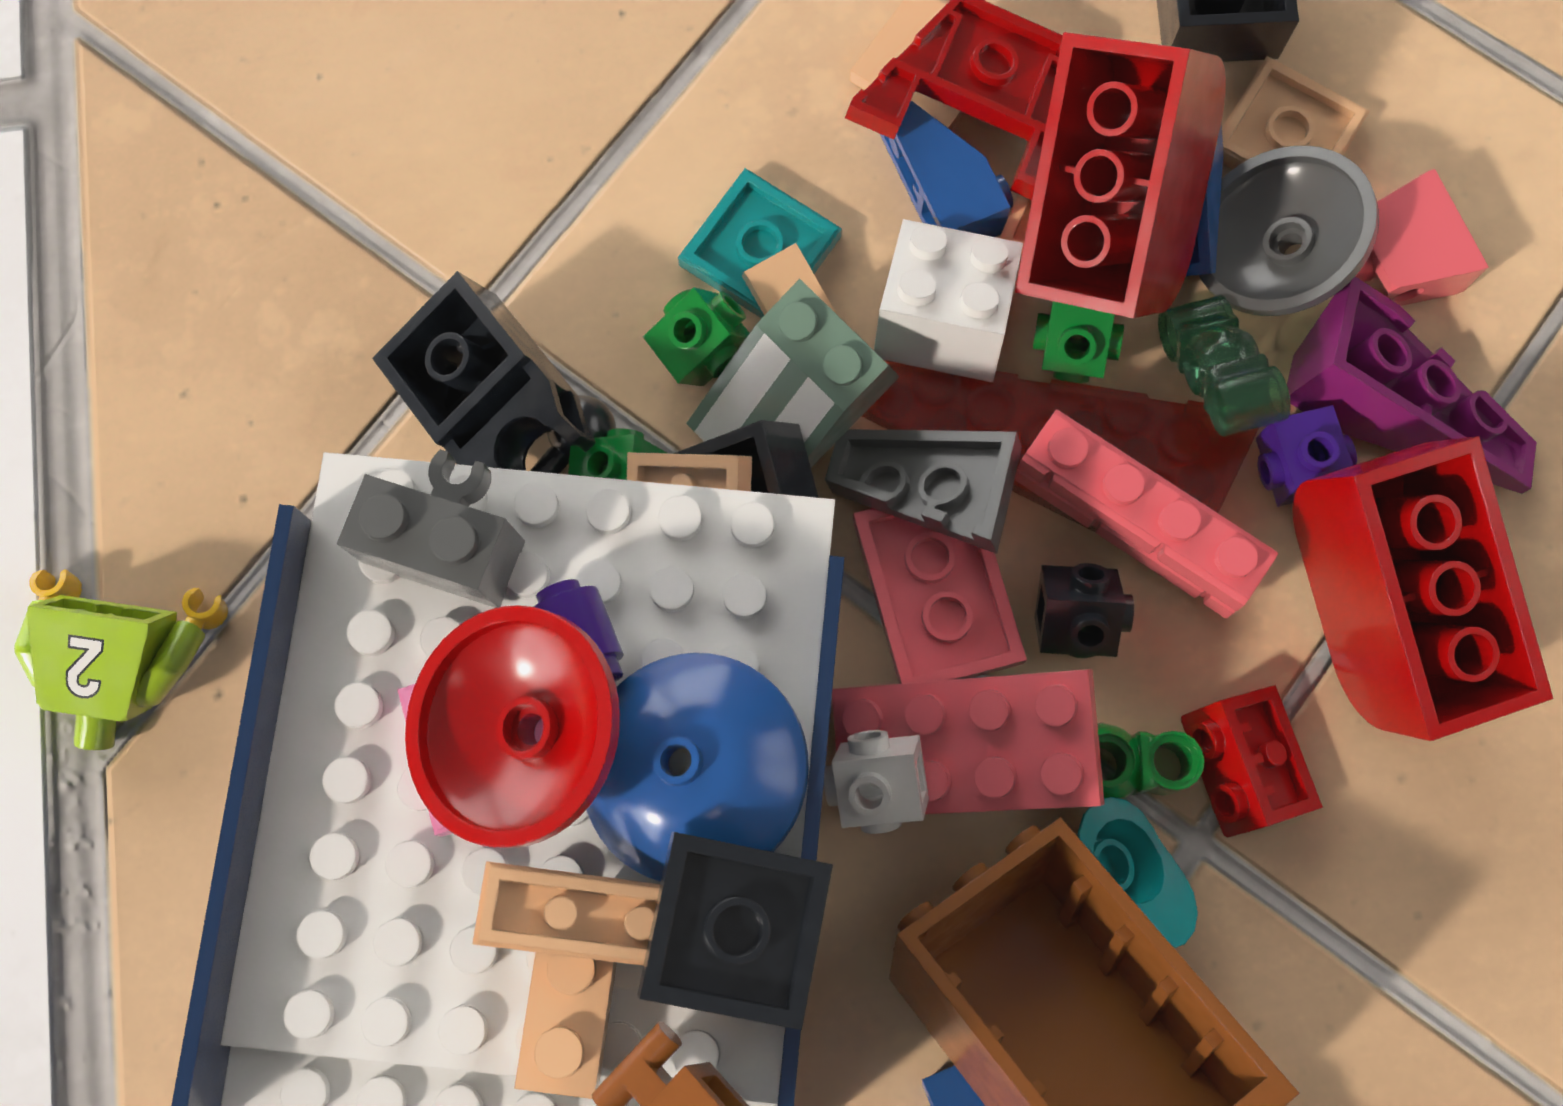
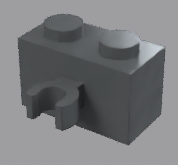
M440 449L432 458L428 469L429 481L433 487L431 495L374 476L364 475L337 541L338 546L362 563L495 608L501 607L508 589V582L518 556L522 552L525 540L505 518L469 507L471 504L481 500L489 490L491 471L484 463L475 461L471 468L470 476L466 481L460 484H451L450 475L454 470L456 460L449 452Z

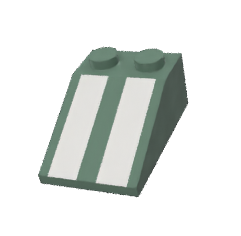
M799 279L754 326L686 424L704 442L760 420L799 424L810 467L812 468L900 376Z

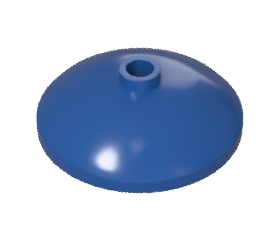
M684 653L665 657L638 669L616 687L619 698L620 731L614 761L600 792L586 809L594 829L607 848L634 871L659 882L662 879L671 832L774 852L785 840L799 816L805 799L809 774L808 750L804 732L794 709L782 692L764 675L738 660L711 653ZM687 748L691 755V765L683 775L673 776L669 770V759L676 750Z

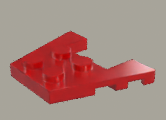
M950 0L915 35L913 42L897 58L893 57L880 70L878 77L864 91L861 89L852 98L845 119L894 140L914 92L921 93L1027 140L1026 149L1009 191L1032 200L1063 35L985 0Z

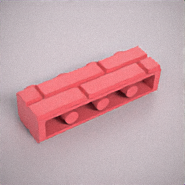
M1057 409L1021 459L1016 471L1015 481L1085 527L1094 526L1096 534L1193 598L1202 597L1204 605L1225 619L1247 603L1279 553Z

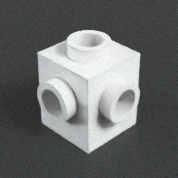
M868 730L852 734L847 738L848 742L840 744L831 762L832 765L825 766L824 788L828 805L838 806L841 828L861 826V831L864 833L880 834L898 829L903 822L924 820L929 796L920 735L888 738L887 731Z

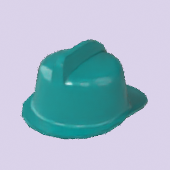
M1109 797L1104 799V805L1089 807L1082 816L1076 836L1174 949L1186 944L1195 932L1198 916L1194 891L1181 868L1159 839L1154 827L1143 812L1127 800Z

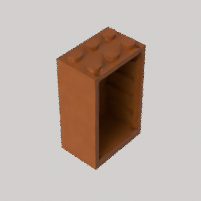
M1061 817L1042 831L1036 825L1028 827L1008 844L1005 852L1008 854L989 869L984 863L973 866L952 886L954 894L935 907L930 901L918 905L897 926L900 932L896 936L893 948L889 980L985 1106H1287L1300 1094Z

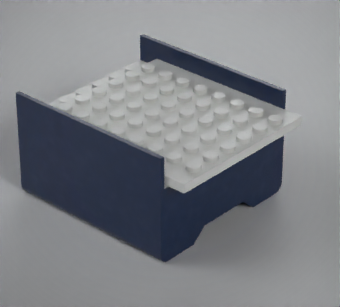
M323 452L312 521L295 506L279 504L171 1106H597L593 1099L514 1089L535 952L472 944L486 861L655 884H661V882L634 871L620 861L600 839L591 823L587 810L575 822L557 835L530 846L517 848L489 847L466 841L455 834L443 837L434 834L429 811L415 788L408 767L405 745L406 721L397 689L416 683L429 656L451 631L473 616L495 607L362 563L337 545L365 474L431 495L433 487L428 476L430 462ZM455 464L454 470L450 475V483L460 484L466 481L470 476L472 466ZM488 467L491 471L489 490L481 500L471 504L469 507L505 518L525 540L522 552L518 556L508 582V589L501 607L516 605L533 607L538 604L536 595L542 589L563 580L577 579L581 587L595 586L598 588L624 653L622 659L619 660L623 677L615 682L616 687L638 669L659 659L684 653H711L738 660L764 675L782 692L794 709L804 732L808 750L809 774L805 799L799 816L785 840L774 852L817 861L845 558L830 556L835 499ZM687 748L676 750L669 759V770L673 776L683 775L691 765V755ZM617 962L600 1084L648 1032L661 1021L668 1025L682 1042L678 1050L662 1066L672 1078L686 1065L710 1062L749 1106H794L801 1030L641 1000L638 998L637 993L643 966ZM632 1098L626 1106L640 1105Z

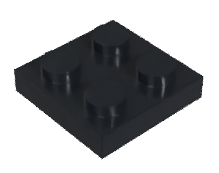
M671 832L637 993L638 998L802 1030L833 864Z

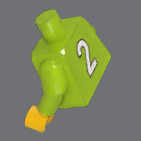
M43 569L33 573L29 579V586L32 592L39 596V599L32 601L27 608L14 645V653L29 682L35 688L36 703L39 707L46 711L76 715L74 746L84 750H106L115 746L117 721H128L162 702L185 673L205 639L202 629L210 630L222 625L227 618L228 607L221 595L214 599L213 606L208 611L197 613L198 607L204 600V594L200 588H193L183 595L181 602L187 617L184 621L176 622L177 612L79 598L82 592V583L79 578L67 569H64L60 572L59 581L55 586V577Z

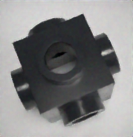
M1082 563L1074 567L1041 565L1034 616L1040 653L1068 654L1075 658H1091L1094 656L1117 657L1121 632H1131L1134 619L1132 594H1124L1118 569L1105 568L1093 563Z

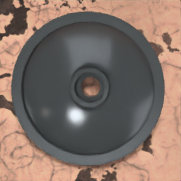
M1288 146L1273 149L1248 159L1222 178L1216 272L1199 275L1200 279L1209 292L1219 301L1235 310L1252 315L1280 316L1292 314L1322 303L1343 289L1358 274L1372 252L1379 228V208L1371 183L1363 171L1350 159L1322 147ZM1296 244L1302 245L1296 252L1284 255L1289 247Z

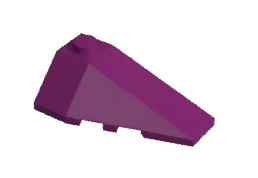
M1354 277L1343 289L1336 293L1293 355L1283 400L1302 412L1333 405L1343 434L1396 452L1426 442L1479 436L1493 485L1520 494L1532 488L1537 442L1486 391L1478 390L1472 393L1452 371L1451 367L1456 361L1442 347L1432 353L1409 330L1415 320L1399 304L1357 277Z

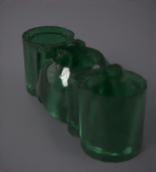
M1223 295L1170 307L1165 312L1159 313L1158 331L1163 350L1171 362H1177V369L1185 375L1191 391L1196 396L1204 399V409L1209 414L1211 422L1220 436L1226 437L1283 422L1289 418L1291 411L1290 396L1282 373L1276 366H1269L1268 358L1265 354H1260L1253 336L1239 328V319L1233 313L1228 300Z

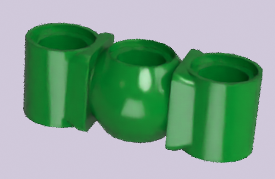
M1097 723L1099 747L1109 751L1117 764L1114 778L1109 781L1103 780L1104 799L1114 797L1124 800L1130 795H1140L1146 792L1161 796L1173 794L1197 782L1203 772L1205 760L1202 749L1196 740L1186 733L1168 731L1153 735L1146 731H1139L1131 735L1116 725ZM1160 747L1171 750L1179 758L1181 769L1175 781L1164 778L1155 769L1154 754Z

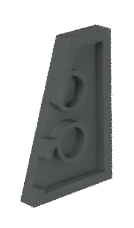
M849 429L835 443L825 481L833 494L997 554L1022 445L1017 432Z

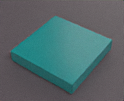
M744 168L678 256V263L680 267L719 292L727 293L739 305L762 319L764 314L742 277L744 271L796 243L812 272L815 274L840 240L842 228Z

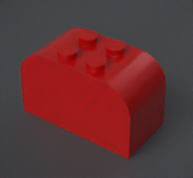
M1063 32L1015 293L1133 319L1165 312L1172 305L1183 285L1192 258L1223 117L1226 75L1223 61L1219 56L1189 48Z
M1479 436L1422 443L1306 480L1299 485L1293 501L1294 529L1335 672L1346 696L1357 712L1369 724L1383 731L1434 741L1554 699Z

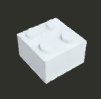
M903 219L879 310L874 351L883 360L993 382L1006 331L1023 243Z

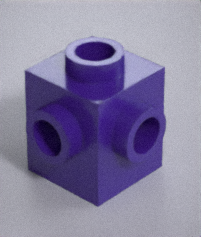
M1333 405L1272 419L1255 438L1260 452L1257 460L1259 477L1265 489L1268 491L1272 490L1277 507L1292 504L1296 490L1302 482L1357 464V453L1354 443L1348 435H1343Z

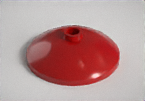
M516 605L490 609L466 620L451 631L429 656L416 680L408 705L405 728L406 755L412 781L424 805L433 817L450 832L466 841L482 846L517 848L530 846L557 835L586 811L608 777L614 761L620 731V709L616 684L611 669L597 644L579 626L563 616L531 606ZM543 719V733L539 742H537L534 735L535 727Z

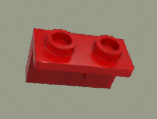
M1276 685L1222 699L1181 716V723L1185 733L1194 738L1202 749L1205 761L1201 777L1210 798L1212 809L1225 837L1229 838L1268 827L1323 808Z

